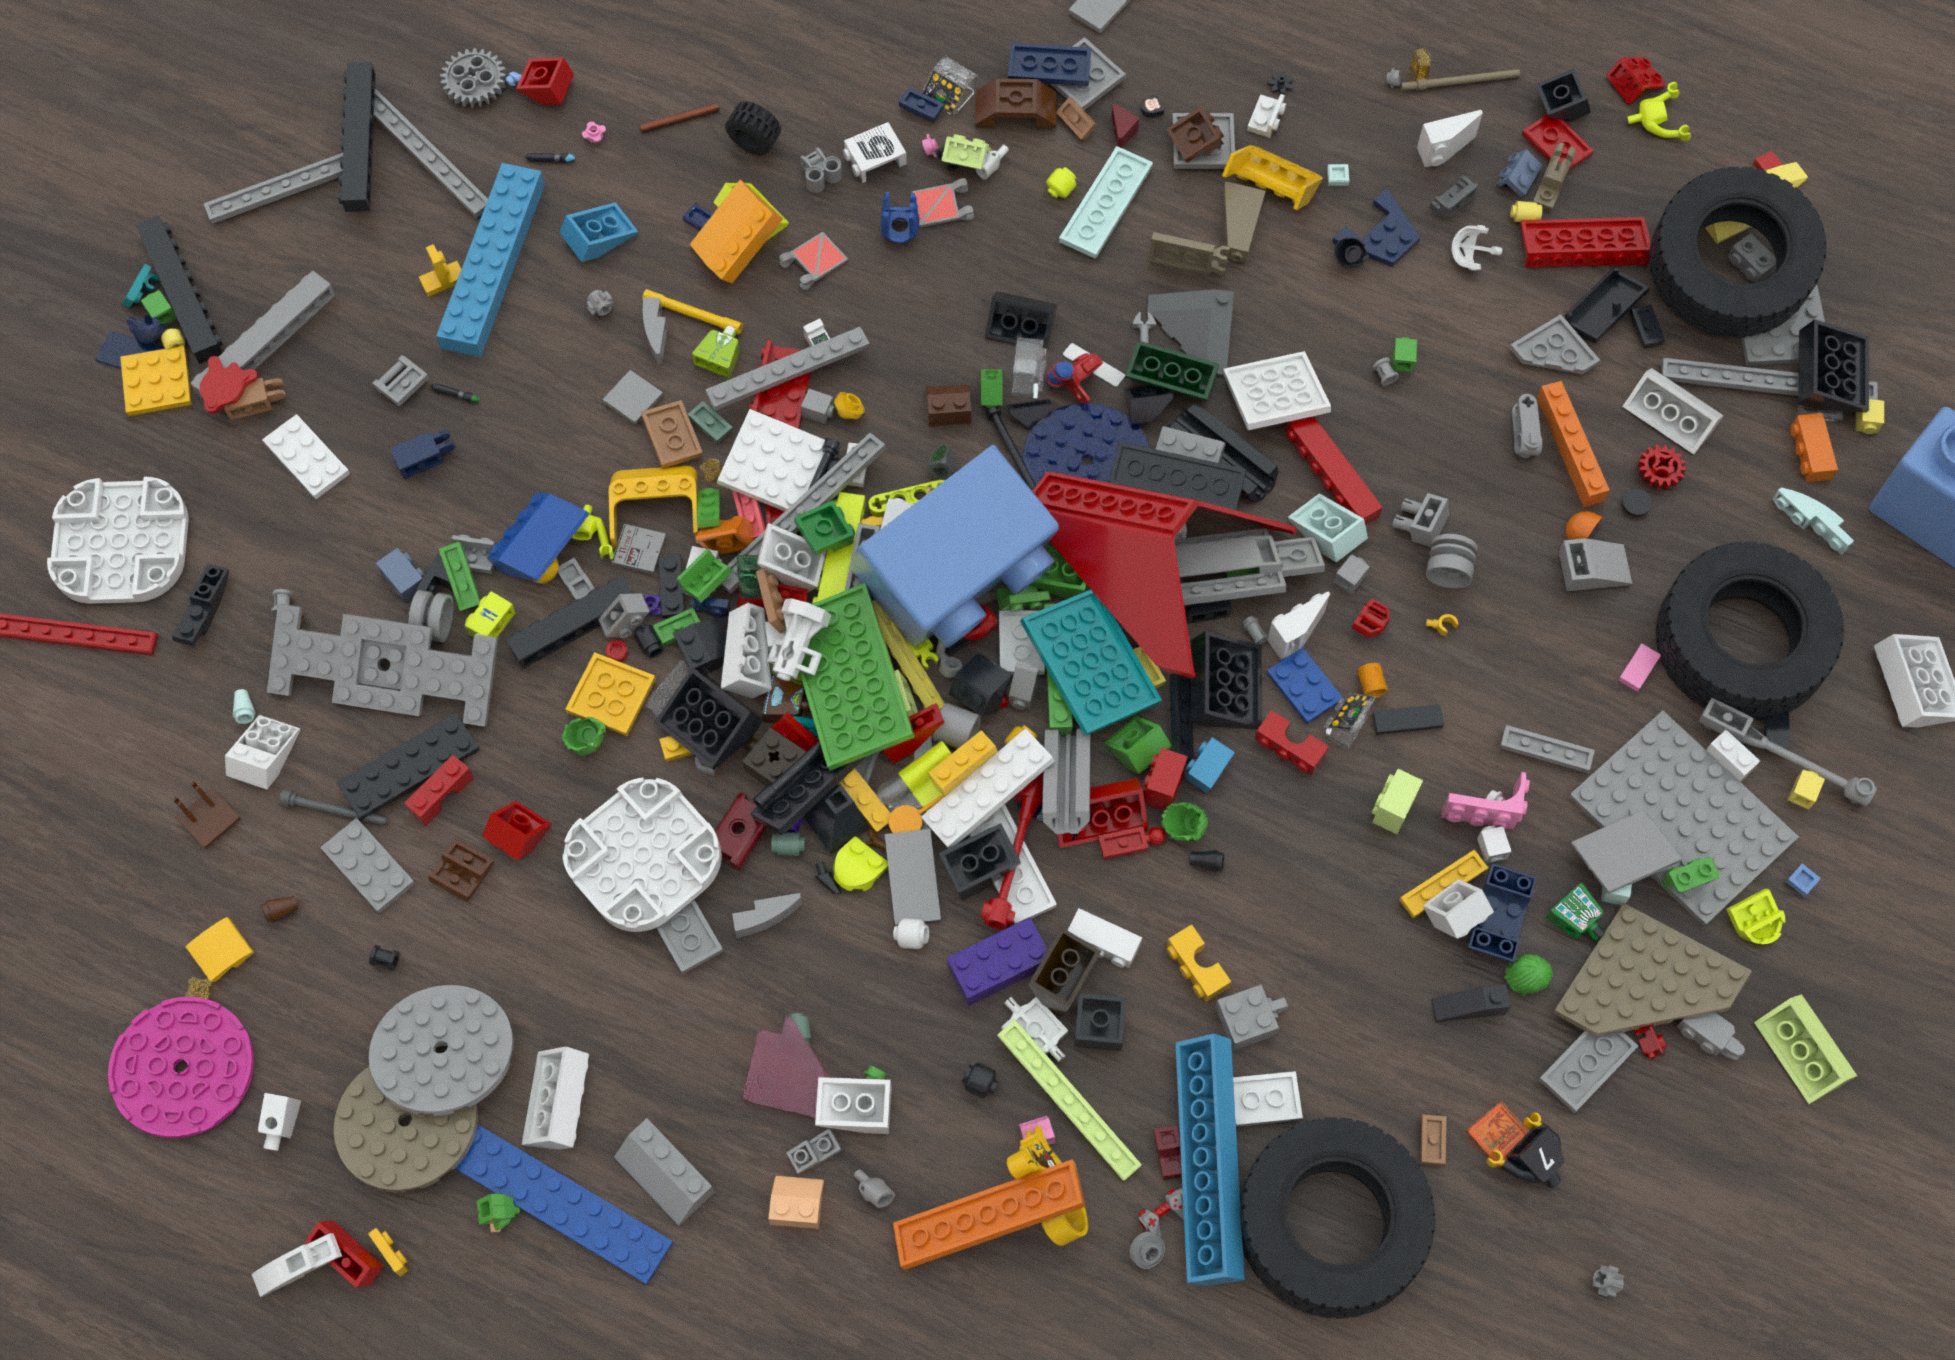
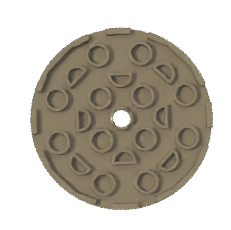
M369 1066L350 1083L338 1104L334 1120V1140L337 1152L348 1170L357 1179L372 1188L393 1193H404L406 1190L416 1188L423 1189L440 1181L439 1178L451 1169L453 1171L468 1153L478 1126L477 1104L472 1107L466 1106L455 1110L453 1114L441 1116L424 1113L417 1115L398 1108L384 1097L376 1086ZM410 1115L412 1117L411 1123L405 1127L401 1126L400 1119Z

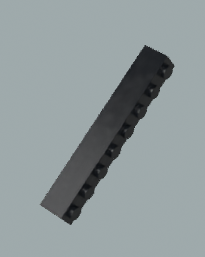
M372 62L347 63V71L344 72L346 88H343V98L346 103L342 106L345 122L341 124L344 139H341L343 157H340L342 174H339V184L342 188L338 192L339 204L343 205L345 212L370 211L376 73Z
M158 215L136 224L141 239L198 363L206 362L212 356H220L222 351L219 346H222L223 343L218 333L214 334L212 331L216 328L211 317L206 318L205 316L208 310L204 302H199L198 300L201 295L197 286H192L190 283L194 280L189 269L184 270L183 266L187 264L182 254H177L176 252L179 247L175 238L170 239L169 237L172 231L168 223H163Z

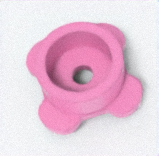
M594 122L587 123V129L582 132V136L592 143H597L602 140L606 128L604 125L599 126Z
M927 134V139L922 140L924 150L927 156L933 154L936 158V151L939 149L935 138L931 139L930 135Z

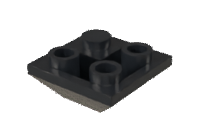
M841 784L827 793L805 816V820L830 853H833L852 838L857 837L868 829L855 802Z

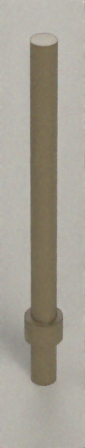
M1515 69L1429 80L1420 78L1412 82H1403L1400 84L1401 91L1414 89L1423 91L1431 87L1520 77V70Z

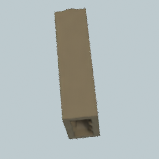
M1225 181L1223 192L1225 246L1230 248L1229 255L1226 254L1227 259H1231L1234 262H1247L1266 191Z

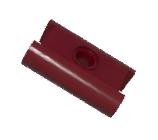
M741 792L738 793L715 830L720 842L722 858L730 861L735 870H741L767 828L752 818L750 812L757 806L748 801L747 795ZM737 829H745L741 834H735Z

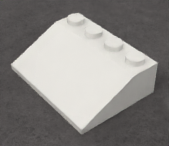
M1893 634L1874 645L1877 659L1880 662L1884 679L1887 682L1891 699L1894 702L1902 727H1924L1955 721V679L1939 637Z

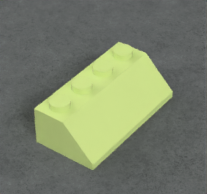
M1802 994L1788 999L1754 1022L1808 1104L1857 1076Z

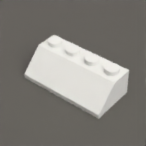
M1653 368L1645 372L1622 406L1692 454L1697 452L1723 417L1722 414Z
M570 1047L538 1052L522 1145L558 1150L573 1148L576 1140L577 1122L580 1116L581 1098L584 1093L585 1075L588 1069V1053Z

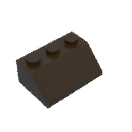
M1060 927L1028 986L1042 1005L1063 1016L1071 1007L1101 950Z

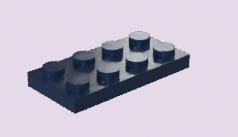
M1011 43L1008 79H1037L1042 83L1089 86L1091 48Z

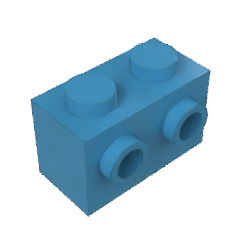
M1213 737L1208 743L1204 741L1197 750V753L1200 754L1196 761L1191 759L1185 768V771L1188 773L1184 779L1206 794L1235 753Z

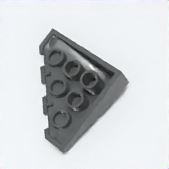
M1211 289L1149 295L1147 316L1149 312L1162 325L1161 330L1171 340L1175 338L1182 345L1180 350L1184 354L1218 363L1217 376L1224 377L1223 369L1227 368L1234 291Z

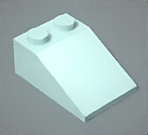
M1320 493L1288 516V520L1306 538L1315 537L1321 554L1335 562H1338L1368 539L1363 518Z

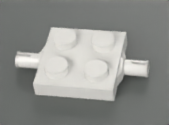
M1010 997L1009 1001L1007 1000L1004 1004L1013 1012V1015L1001 1029L1003 1030L1016 1020L1045 1054L1050 1052L1057 1062H1060L1061 1059L1063 1060L1066 1055L1060 1051L1057 1044L1068 1034L1066 1027L1046 1006L1042 1005L1037 997L1021 1007Z

